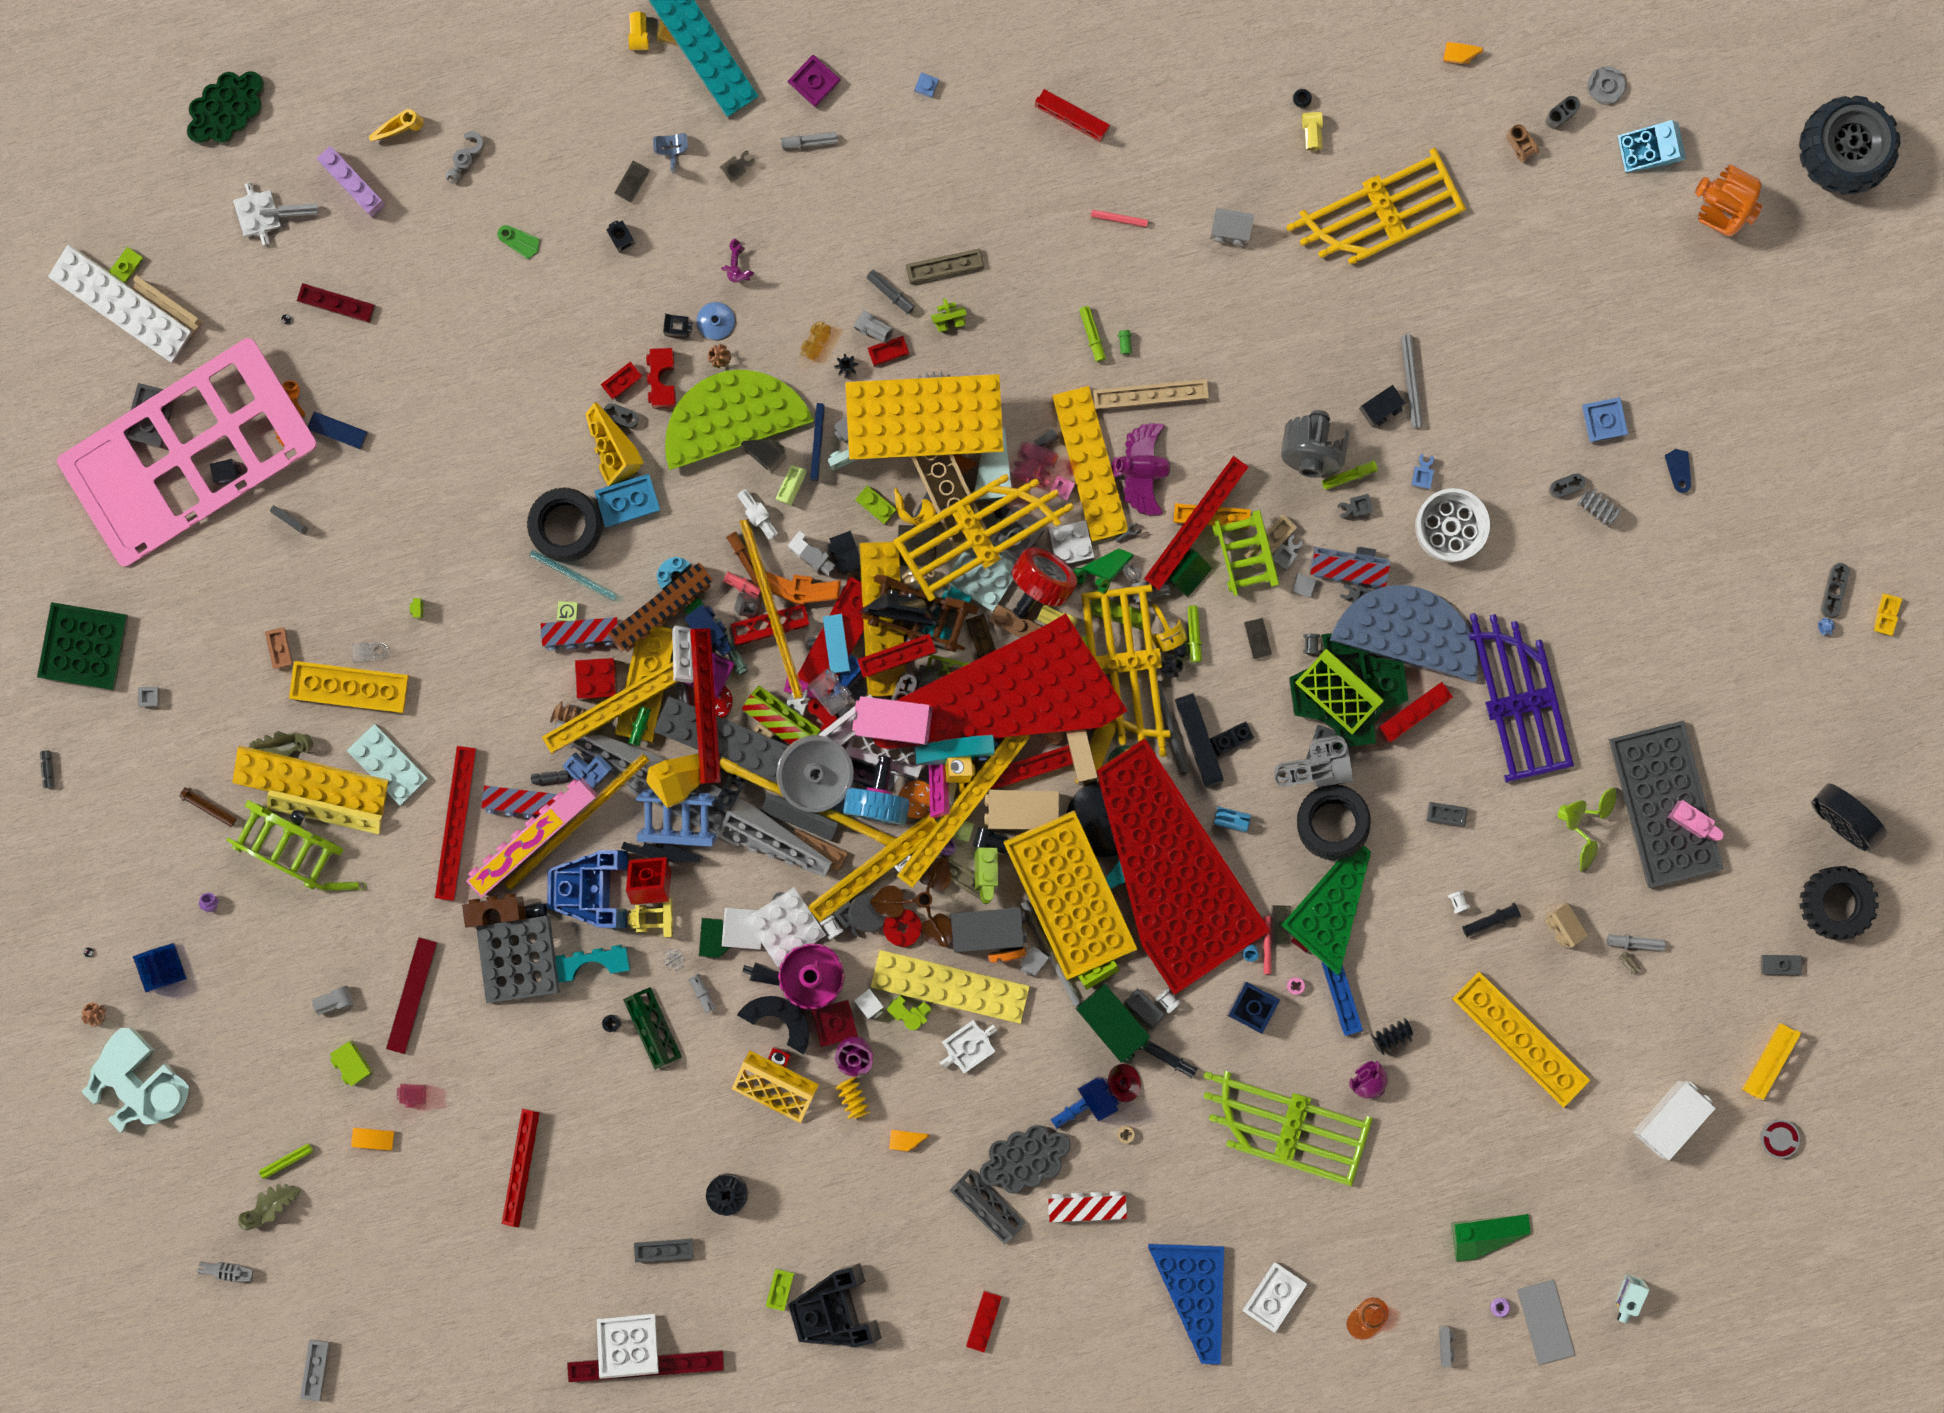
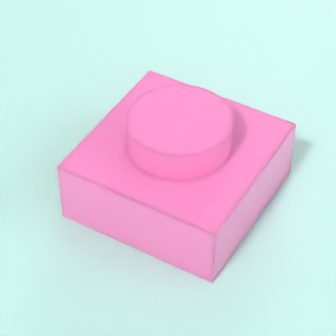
M1057 476L1051 491L1057 489L1059 492L1057 497L1067 501L1075 483Z

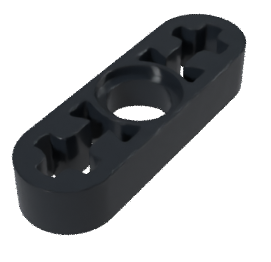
M730 774L716 800L718 809L722 811L732 809L747 782L746 779L740 778L739 780L737 775ZM735 784L738 787V790L733 791L728 787V785ZM728 795L730 798L728 802L725 804L723 803V801Z

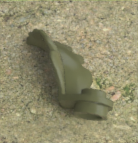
M276 731L274 732V738L264 735V741L257 738L256 741L253 740L252 743H249L250 746L248 747L290 757L296 751L309 752L313 747V741L308 734L298 732L286 734Z
M277 1184L276 1191L272 1187H268L267 1195L263 1192L258 1194L254 1210L246 1211L239 1215V1227L248 1231L262 1227L267 1221H274L276 1218L275 1212H283V1205H290L291 1202L289 1200L294 1201L295 1197L299 1196L301 1190L293 1185L289 1188L288 1184H284L283 1188L280 1184Z

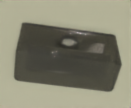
M1271 905V944H1290V933L1280 925L1291 914V906Z

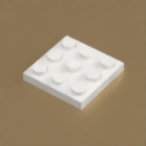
M795 887L746 918L777 967L780 966L784 957L793 948L815 943L826 936Z
M655 1314L597 1319L600 1379L659 1373Z

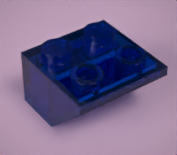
M175 943L133 956L145 993H151L187 979Z
M1095 1076L1077 1089L1099 1122L1119 1110L1117 1108L1119 1102L1114 1095H1109L1106 1091L1109 1087L1102 1077L1099 1079Z

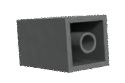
M1021 908L951 913L954 952L1023 947L1024 942H1027L1026 931H1022V923H1025V911H1021Z

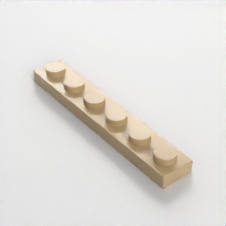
M1207 379L1093 390L1095 410L1209 398Z

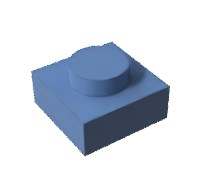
M921 72L914 92L932 98L939 79Z

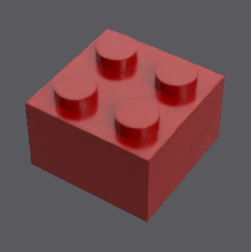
M614 658L575 660L578 700L608 699L617 694L616 660Z
M667 857L629 860L626 893L631 905L669 902L672 871Z

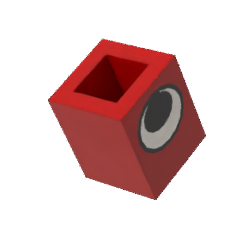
M773 1047L768 1059L786 1068L791 1054Z

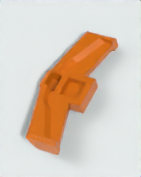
M765 571L768 578L766 581H769L768 583L771 588L769 589L771 590L770 592L790 600L794 604L805 605L811 602L836 600L840 595V580L813 584V577L793 574V581Z

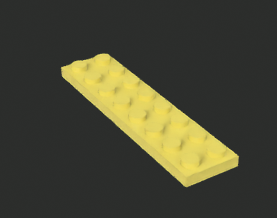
M879 950L871 988L1021 1024L1030 987Z

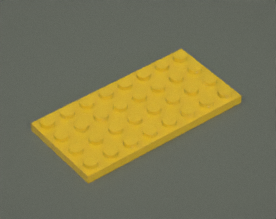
M1000 374L845 382L849 460L1004 452Z
M1075 810L1004 841V845L1066 980L1137 950V946Z

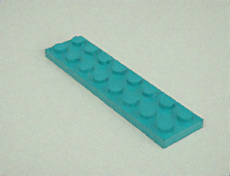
M648 0L727 118L759 97L695 0Z

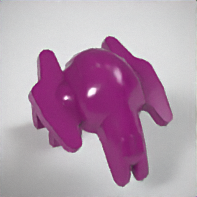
M734 238L729 245L732 250L731 266L725 265V267H721V270L727 271V277L731 282L750 281L749 277L753 276L754 272L751 270L743 272L738 267L739 254L745 248Z

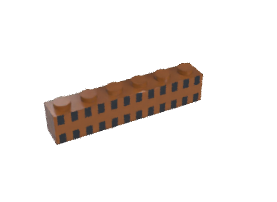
M698 562L607 635L621 653L625 649L629 652L637 646L635 642L638 639L644 640L652 634L650 632L655 626L660 628L667 622L665 620L666 617L670 614L672 617L681 611L680 606L684 603L689 605L697 599L695 595L701 591L703 594L711 588L710 583L713 579Z

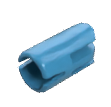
M1218 806L1214 825L1246 833L1249 828L1251 814Z

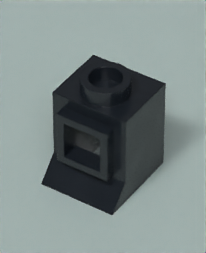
M665 313L664 335L688 338V333L692 332V322H690L689 317Z

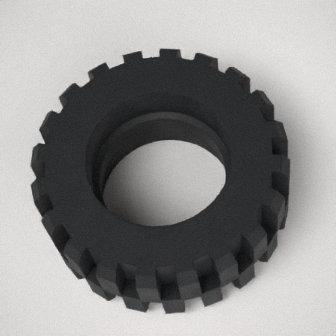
M1835 866L1819 870L1818 873L1809 877V882H1805L1803 886L1805 890L1800 894L1802 903H1799V906L1804 912L1802 914L1803 920L1808 921L1807 926L1810 929H1814L1816 934L1825 936L1827 939H1852L1855 936L1865 933V929H1869L1872 926L1871 921L1877 917L1875 909L1879 908V903H1876L1875 897H1878V893L1873 891L1874 884L1872 881L1867 880L1868 876L1864 873H1859L1855 868ZM1834 885L1846 886L1854 896V911L1844 921L1832 920L1826 914L1823 907L1824 895Z

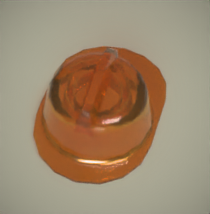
M1371 1297L1356 1307L1348 1316L1346 1323L1350 1335L1361 1340L1373 1336L1388 1320L1389 1311L1385 1302L1380 1298Z

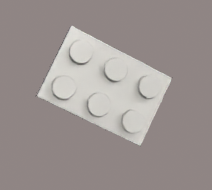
M1274 1262L1242 1311L1275 1333L1307 1283Z

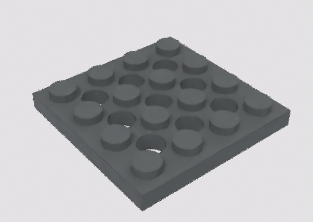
M550 916L476 927L486 1003L560 993ZM532 932L537 935L535 943H532L529 939ZM514 935L519 937V944L517 946L512 943ZM496 938H499L502 942L500 948H496L494 945ZM535 951L540 956L538 962H534L532 959V954ZM517 954L522 958V962L519 965L514 961ZM499 957H502L504 960V965L501 968L497 965ZM536 971L542 973V979L539 982L535 979ZM519 973L523 974L524 976V982L522 984H519L517 981V976ZM501 976H504L507 980L504 987L499 983Z

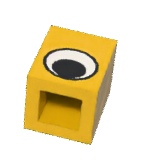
M971 757L947 759L945 764L946 782L969 783L972 776L975 775V765L971 764Z

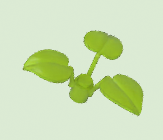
M1615 787L1609 788L1603 793L1599 801V809L1596 811L1586 810L1587 804L1584 800L1573 802L1568 806L1563 804L1558 810V819L1566 821L1569 830L1577 831L1587 841L1580 855V872L1588 868L1596 858L1598 843L1591 841L1577 827L1584 813L1600 814L1601 819L1607 818L1612 813L1616 804Z

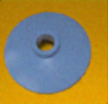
M708 303L701 308L697 315L698 329L708 339H723L734 328V314L723 303ZM718 317L719 320L718 322L713 323L712 318Z

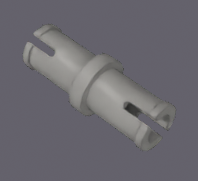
M700 974L689 978L688 980L696 993L695 997L699 999L705 1014L715 1010L716 1006L709 995L710 990L709 988L706 989Z

